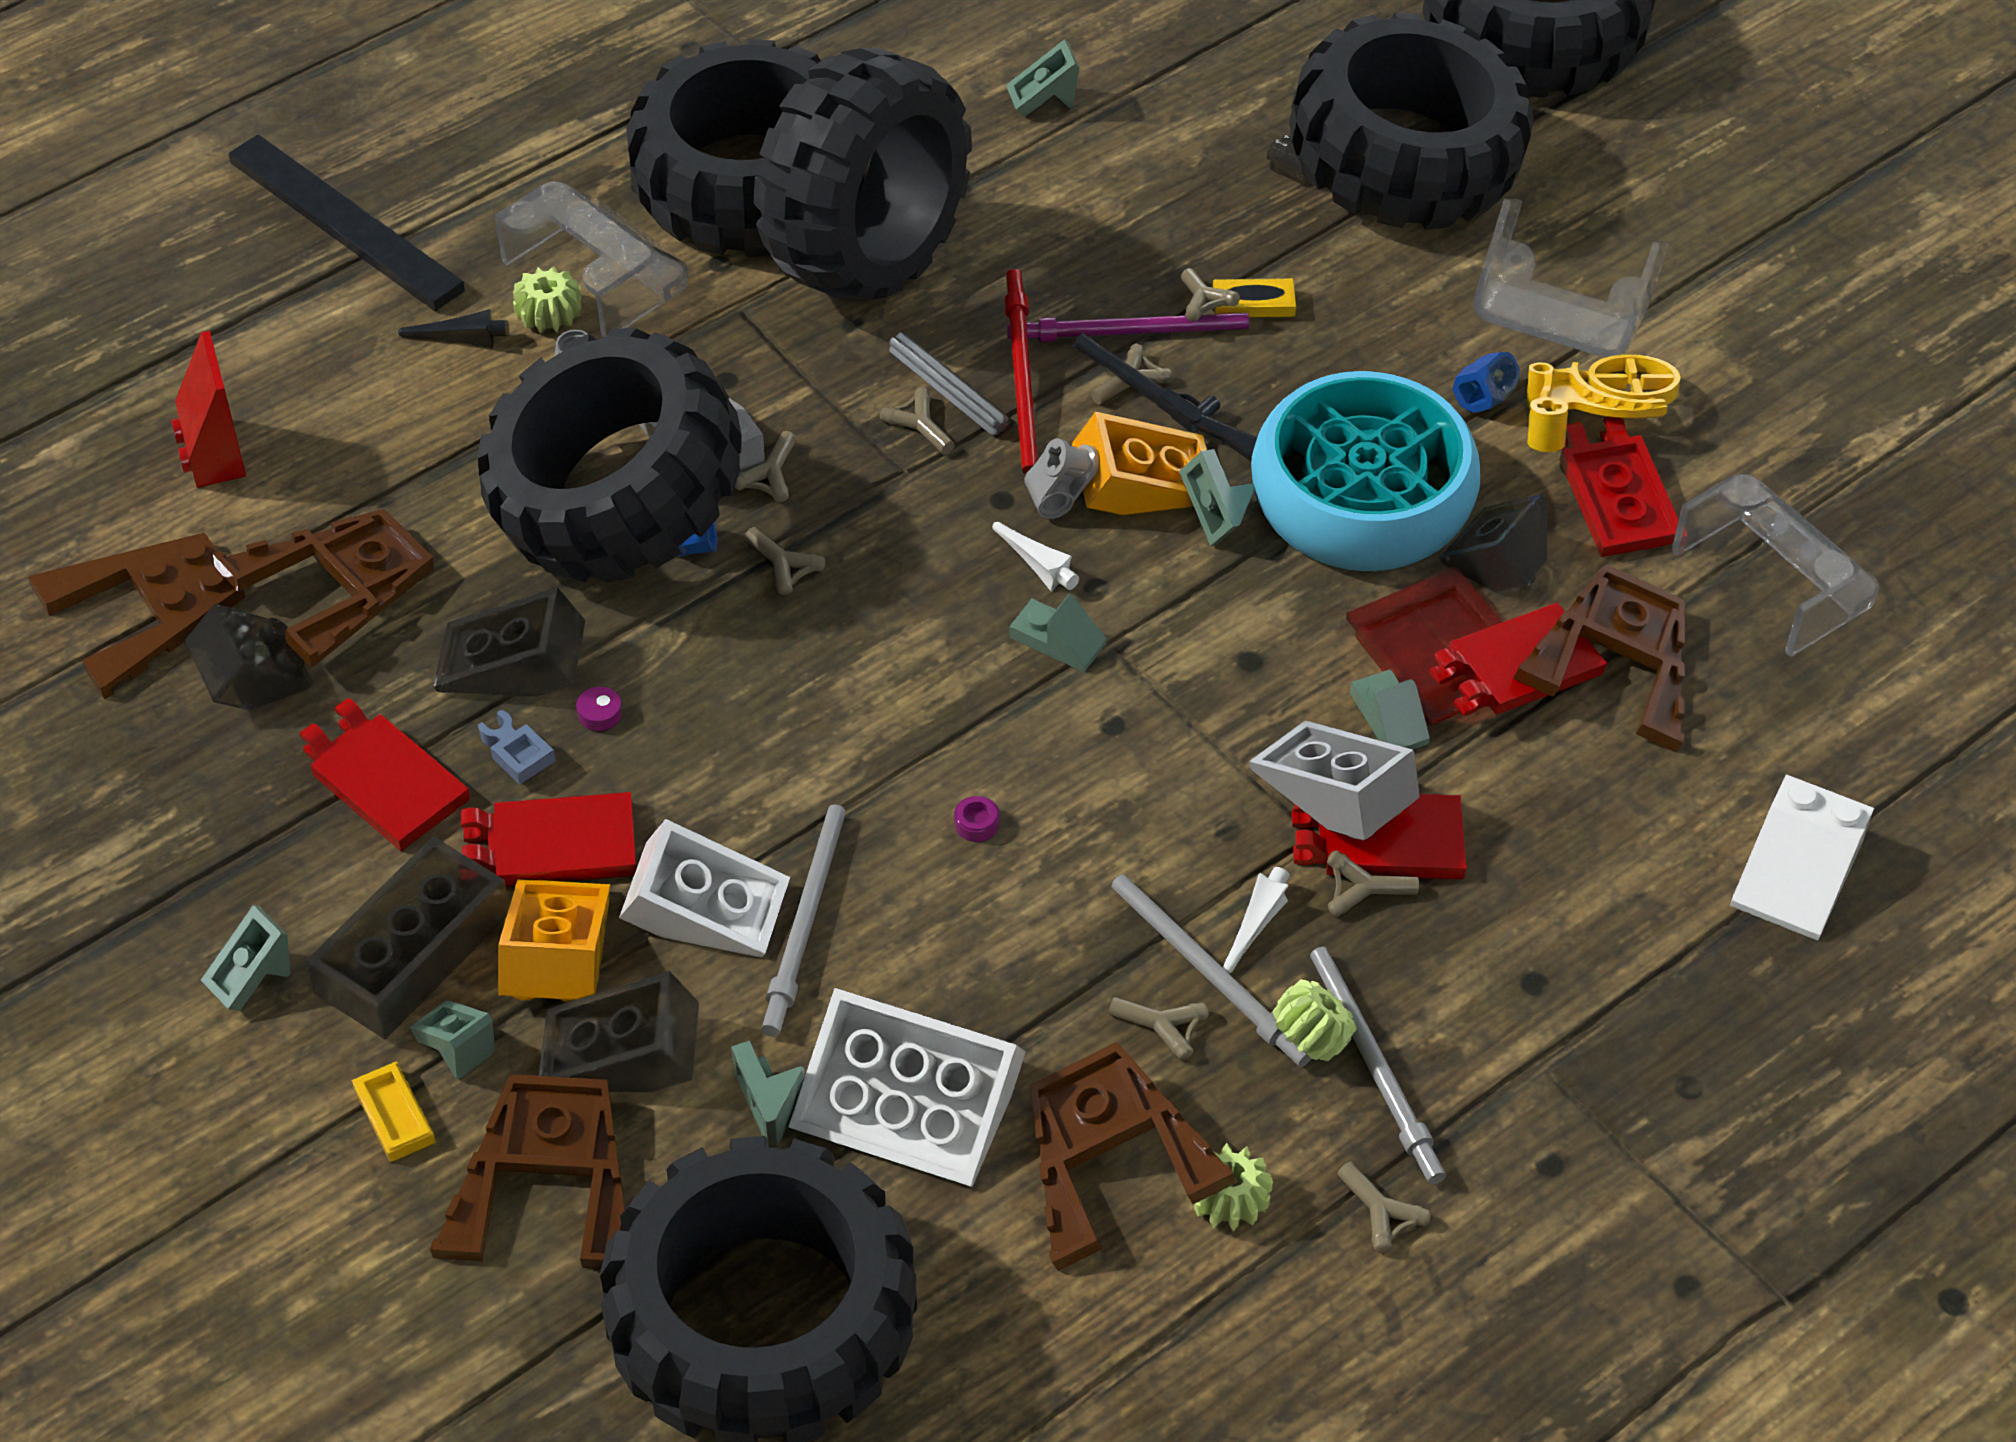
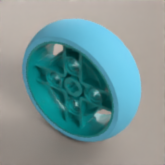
M1371 371L1343 372L1318 378L1301 386L1284 398L1268 416L1258 434L1252 454L1251 469L1255 496L1264 516L1273 529L1289 545L1304 555L1321 563L1347 570L1384 571L1401 568L1419 562L1439 551L1456 536L1468 520L1480 489L1479 455L1473 436L1463 418L1444 398L1431 389L1410 379L1387 373ZM1296 450L1304 456L1302 465L1304 478L1299 482L1294 479L1284 464L1286 459ZM1431 459L1437 464L1447 480V483L1439 491L1428 484V461Z

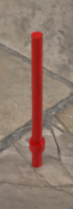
M1010 269L1006 272L1007 295L1004 297L1005 315L1010 318L1022 472L1027 474L1038 461L1026 326L1029 302L1028 296L1023 291L1022 272L1019 269Z

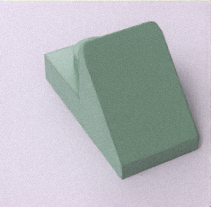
M1065 39L1006 85L1015 109L1022 116L1026 117L1053 95L1058 97L1067 107L1072 108L1080 67L1070 44Z
M1212 449L1201 451L1179 471L1210 546L1218 545L1240 526L1255 489L1254 483L1230 487L1216 452Z
M1070 594L1067 595L1057 609L1032 598L1009 626V638L1082 672L1087 670L1104 648L1107 641L1101 630Z
M1390 669L1351 682L1350 694L1379 741L1409 749H1416L1429 744L1430 737L1417 686L1413 679L1399 683Z
M253 905L201 981L227 1009L241 1011L266 974L283 977L290 976L287 934L260 906Z
M450 1000L444 1001L409 1027L418 1043L439 1050L452 1074L457 1079L465 1076L488 1059L495 1051L493 1021L490 1015Z
M749 1040L731 1047L734 1074L762 1136H766L768 1147L773 1148L778 1146L790 1123L805 1078L804 1068L802 1066L773 1076L766 1057L761 1056L757 1058Z

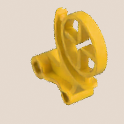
M1631 354L1615 355L1600 359L1592 364L1589 371L1579 370V362H1572L1571 368L1554 369L1552 365L1547 363H1533L1529 366L1526 406L1530 408L1527 444L1532 449L1540 452H1556L1565 447L1569 409L1621 418L1641 419L1665 416L1667 414V404L1673 402L1679 395L1680 373L1674 366L1663 360ZM1620 371H1625V373H1626V374H1609V373L1620 372ZM1637 372L1648 373L1642 374L1640 380L1637 379ZM1627 383L1631 385L1630 392L1617 390L1627 389ZM1642 389H1644V390H1657V391L1643 392Z

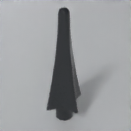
M491 309L440 322L402 327L398 329V335L401 337L461 342L493 348V337L509 335L508 320H492Z

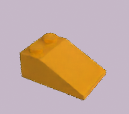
M1095 411L1072 442V446L1075 447L1085 444L1094 446L1099 454L1098 471L1095 477L1083 489L1087 508L1129 515L1194 507L1179 471L1198 453L1207 450L1203 435Z
M518 879L498 944V995L512 996L518 1000L553 998L567 1003H579L584 1000L594 1001L601 968L610 884Z

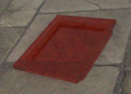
M1457 567L1346 613V619L1356 631V639L1382 672L1391 669L1399 683L1410 679L1414 680L1425 720L1430 726L1461 713L1454 705V700L1464 696L1459 690V686L1468 681L1465 675H1461L1445 684H1438L1429 673L1430 668L1440 665L1434 658L1435 653L1449 648L1450 642L1502 623Z

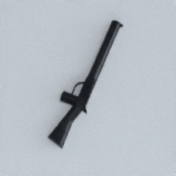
M1081 334L1075 344L1072 345V349H1078L1155 402L1159 408L1171 415L1173 420L1192 431V433L1201 431L1220 439L1252 462V454L1257 437L1211 418L1210 416L1221 407L1220 401L1215 396L1210 395L1200 402L1189 394L1175 393L1169 388L1165 390L1085 334Z

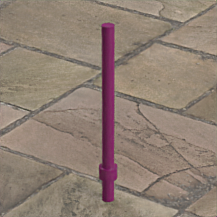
M1249 314L1201 315L1195 322L1187 320L1185 316L1056 321L1055 317L1039 318L1038 322H1026L1028 339L1039 338V342H1056L1057 337H1077L1081 334L1100 336L1249 329ZM1010 323L1006 324L1007 339H1011Z

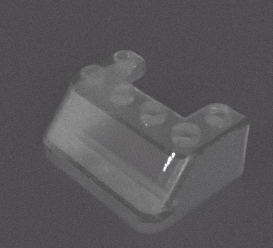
M556 181L545 183L495 214L501 260L506 266L562 230L567 231L601 256L584 268L582 278L585 288L596 296L602 338L608 336L610 329L627 328L684 290L688 284L687 265L681 258L604 202L567 184Z

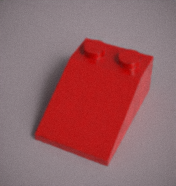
M210 330L204 331L200 334L175 400L179 418L171 420L177 444L185 442L186 447L178 448L184 473L193 472L197 488L247 477Z

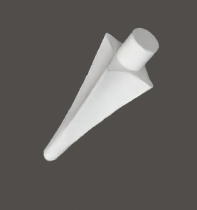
M995 522L992 525L993 530L1028 563L1050 591H1053L1059 583L1068 590L1073 589L1078 584L1079 576L1069 569L1071 555L1029 539L1000 522Z
M1274 867L1268 878L1261 873L1258 874L1242 925L1223 965V968L1229 974L1233 972L1241 957L1260 932L1288 901L1284 892L1289 886L1286 883L1290 875L1285 869Z

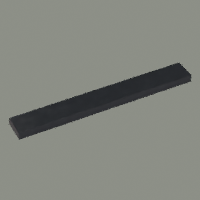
M259 134L228 153L232 165L433 311H437L465 292L462 279Z

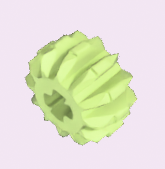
M555 266L549 271H542L537 267L535 274L523 273L522 281L514 284V312L517 314V318L524 322L526 328L537 327L540 334L547 328H552L558 332L560 325L572 326L573 319L580 316L582 308L581 289L578 286L577 280H573L569 271L558 273Z
M1300 979L1294 986H1290L1278 1000L1277 1006L1272 1011L1277 1021V1028L1287 1036L1286 1041L1292 1042L1298 1051L1306 1052L1311 1059L1329 1061L1333 1056L1338 1055L1347 1046L1351 1036L1357 1029L1352 1020V1013L1342 1005V1000L1332 995L1330 989L1325 990L1318 982L1314 981L1309 982Z
M1226 1143L1222 1148V1153L1220 1155L1215 1154L1232 1170L1238 1183L1195 1203L1194 1210L1197 1217L1210 1214V1223L1213 1228L1222 1220L1228 1221L1229 1226L1234 1232L1239 1225L1240 1219L1253 1226L1258 1218V1212H1266L1270 1204L1269 1192L1272 1191L1273 1180L1271 1174L1265 1173L1266 1164L1263 1158L1250 1160V1152L1247 1146L1238 1154L1232 1153L1231 1148Z

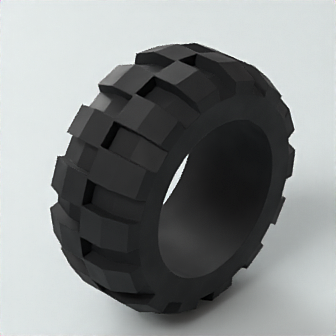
M1424 0L1422 13L1425 21L1440 24L1443 19L1467 28L1466 34L1478 41L1486 38L1505 53L1507 67L1518 68L1526 83L1529 97L1547 98L1548 93L1552 91H1564L1567 96L1592 90L1599 78L1609 82L1621 73L1646 42L1651 26L1655 0H1574L1559 3L1530 0Z
M1394 13L1391 19L1379 20L1375 15H1370L1352 20L1344 30L1336 28L1323 39L1309 54L1308 61L1301 67L1289 119L1291 140L1296 156L1300 158L1304 173L1317 189L1328 188L1332 192L1333 202L1355 215L1361 210L1377 216V223L1404 228L1406 222L1422 223L1425 230L1451 227L1459 217L1469 222L1495 205L1512 188L1521 170L1532 134L1534 117L1527 86L1518 68L1507 67L1505 53L1486 38L1478 41L1466 34L1467 28L1443 19L1438 24L1421 20L1420 14ZM1390 108L1418 113L1437 121L1452 132L1433 133L1404 128L1379 117L1370 109Z
M748 39L747 45L728 46L726 41L700 46L699 54L690 58L679 55L661 67L656 80L648 79L631 110V120L626 128L631 181L637 197L663 230L679 241L687 237L692 238L698 250L723 256L727 249L743 250L746 257L771 255L763 245L756 225L762 216L761 211L754 205L755 177L761 175L764 158L730 160L707 155L699 150L724 138L748 134L766 135L768 128L774 129L782 114L779 106L794 84H804L809 79V69L821 61L817 54L796 45L790 50L778 48L774 40ZM867 164V167H866V169H865V171H864V174H863V177H862V180H861V183H860V186H859L858 193H859V191H860V189H861V187H862V185H863V182H864V180H865V177H866V174H867V169H868V164Z
M858 48L842 51L841 55L826 57L810 68L809 79L804 84H794L779 106L782 114L775 128H768L759 154L764 157L761 175L755 177L754 205L762 214L756 223L762 243L784 273L802 285L838 299L856 302L887 298L902 291L905 280L918 279L933 262L932 254L939 243H946L957 221L954 218V214L960 198H965L971 172L966 168L967 155L972 151L971 126L962 118L966 112L962 100L947 80L941 77L933 67L881 48ZM870 158H871L867 175H866L865 180H864V182H863V185H862V187H861V189H860V191H859V193H858L859 186H860V183H861V180H862L864 171H865V169H866V167H867V164H868V162H869V160H870Z
M637 328L610 329L608 336L605 338L596 339L587 334L562 344L563 352L546 362L541 357L519 375L522 383L512 394L503 393L489 415L491 433L481 435L478 452L481 496L490 516L511 543L530 563L542 566L546 572L585 583L591 574L594 578L606 583L634 578L636 568L650 563L657 569L682 554L678 547L693 534L702 537L720 516L718 502L721 497L732 496L740 473V456L738 454H741L742 434L738 413L706 361L699 359L693 349L657 332L650 335ZM658 422L653 434L644 447L619 470L597 482L577 488L563 489L577 463L599 442L622 429L643 423Z
M766 1136L730 1139V1151L708 1157L703 1147L672 1162L666 1169L668 1182L660 1187L649 1180L620 1215L622 1231L617 1230L607 1242L600 1273L603 1290L601 1308L607 1339L611 1342L615 1366L633 1396L645 1402L652 1400L655 1417L689 1437L696 1438L702 1427L715 1431L716 1442H758V1438L785 1436L786 1442H809L826 1435L824 1421L837 1414L846 1423L852 1421L882 1395V1376L889 1379L900 1370L913 1339L912 1319L913 1314L917 1310L916 1274L914 1272L913 1244L902 1215L890 1205L886 1206L885 1191L857 1166L849 1162L844 1168L838 1170L834 1167L833 1153L826 1148L793 1139L789 1150L769 1148ZM754 1239L788 1240L810 1247L831 1260L850 1283V1287L840 1305L818 1327L797 1339L768 1347L744 1348L715 1342L696 1333L685 1325L670 1308L671 1301L680 1283L698 1263L726 1246Z

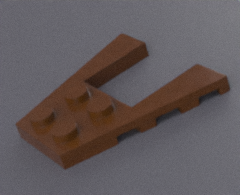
M385 509L332 522V529L312 534L308 529L292 533L291 540L269 546L266 540L246 545V552L226 557L224 551L213 554L214 566L239 592L313 556L352 596L351 598L285 630L286 642L310 667H313L434 569L433 557Z
M205 533L28 577L32 590L49 616L130 580L158 621L159 625L82 660L86 673L103 699L110 697L113 694L112 687L129 676L133 680L147 670V662L166 649L170 653L183 643L181 637L193 628L200 625L203 629L245 598L244 591L238 592L215 568L213 554L218 553V551Z
M1605 564L1578 595L1571 607L1562 614L1555 626L1535 646L1528 658L1520 664L1513 679L1554 697L1561 685L1578 636L1588 639L1657 671L1636 734L1677 752L1684 741V733H1681V719L1684 716V698L1681 697V681L1685 676V663L1681 662V648L1685 644V599Z
M1118 1042L1030 1085L1036 1139L1040 1146V1175L1046 1197V1207H1044L1046 1226L1050 1232L1052 1248L1050 1259L1057 1271L1103 1249L1069 1170L1156 1127L1192 1204L1238 1183L1227 1164L1225 1165L1210 1145L1188 1124L1177 1108L1163 1096L1152 1080Z
M510 1074L486 1126L487 1133L478 1152H474L468 1164V1174L458 1195H454L445 1214L446 1221L438 1239L434 1238L431 1244L433 1258L483 1261L498 1171L592 1176L580 1261L582 1267L602 1268L607 1242L617 1230L622 1231L620 1215L625 1211L608 1081Z

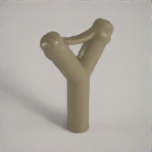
M1189 268L1182 272L1181 279L1193 294L1185 312L1187 320L1195 322L1208 310L1223 305L1236 306L1239 303L1240 295L1236 291L1208 287L1194 269Z
M1134 344L1131 346L1127 354V364L1158 385L1171 382L1172 372L1170 369L1160 368L1151 363L1144 355L1145 350L1142 345ZM1141 362H1143L1148 369L1139 370ZM1115 376L1093 389L1091 397L1096 404L1100 405L1130 385Z
M918 388L915 390L914 397L906 403L894 408L883 407L881 409L880 420L882 422L918 430L943 455L953 450L954 442L930 419L931 398L928 389ZM915 404V413L905 411Z
M783 431L767 460L755 467L740 472L734 488L739 491L747 488L758 489L771 494L777 502L786 501L789 497L788 487L785 484L781 467L797 440L796 436L790 431ZM768 477L770 486L759 483V481Z
M756 527L750 528L745 534L744 539L773 563L775 586L778 594L782 596L791 594L792 586L802 576L814 571L821 572L825 568L826 561L823 556L785 551ZM790 567L801 569L791 578Z
M1337 850L1333 851L1327 859L1328 865L1333 867L1336 880L1334 899L1327 906L1331 915L1335 917L1347 913L1349 909L1371 894H1418V877L1373 876L1350 860L1347 855ZM1340 873L1355 884L1342 894H1340L1342 885Z
M1117 997L1113 998L1109 1008V1015L1154 1029L1171 1049V1052L1181 1061L1188 1060L1192 1056L1193 1048L1190 1046L1192 1031L1198 1022L1206 1020L1209 1014L1205 1003H1192L1183 1007L1158 1011ZM1190 1023L1184 1038L1175 1026Z
M1347 1162L1339 1169L1338 1176L1370 1210L1371 1238L1376 1252L1386 1253L1390 1251L1392 1241L1402 1231L1417 1225L1426 1227L1429 1224L1431 1213L1428 1209L1384 1197L1353 1162ZM1389 1217L1404 1221V1223L1400 1224L1390 1233Z

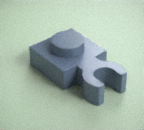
M503 710L497 712L498 723L501 728L492 730L483 722L478 724L480 738L485 745L491 748L492 759L519 785L556 761L554 749L527 724L515 730L511 716Z

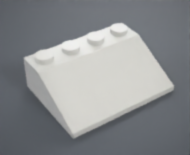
M834 988L788 1127L973 1187L1011 1099L1026 1051L1015 1044Z

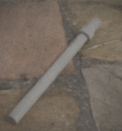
M831 805L828 808L777 977L771 979L767 991L766 1000L769 1004L761 1031L768 1036L775 1037L780 1034L787 1008L792 1007L798 991V985L795 982L846 814V810L839 805Z
M1125 874L1119 875L1113 881L1112 888L1257 1026L1256 1032L1270 1046L1277 1045L1299 1067L1305 1066L1311 1060L1306 1052L1298 1051L1292 1042L1286 1041L1287 1036L1277 1028V1021L1273 1013H1270Z
M1326 947L1316 948L1311 952L1310 957L1327 990L1330 989L1332 995L1342 1000V1005L1352 1013V1020L1357 1028L1352 1038L1401 1130L1399 1138L1407 1154L1415 1157L1429 1184L1433 1185L1445 1179L1446 1173L1432 1149L1434 1140L1424 1123L1418 1122Z

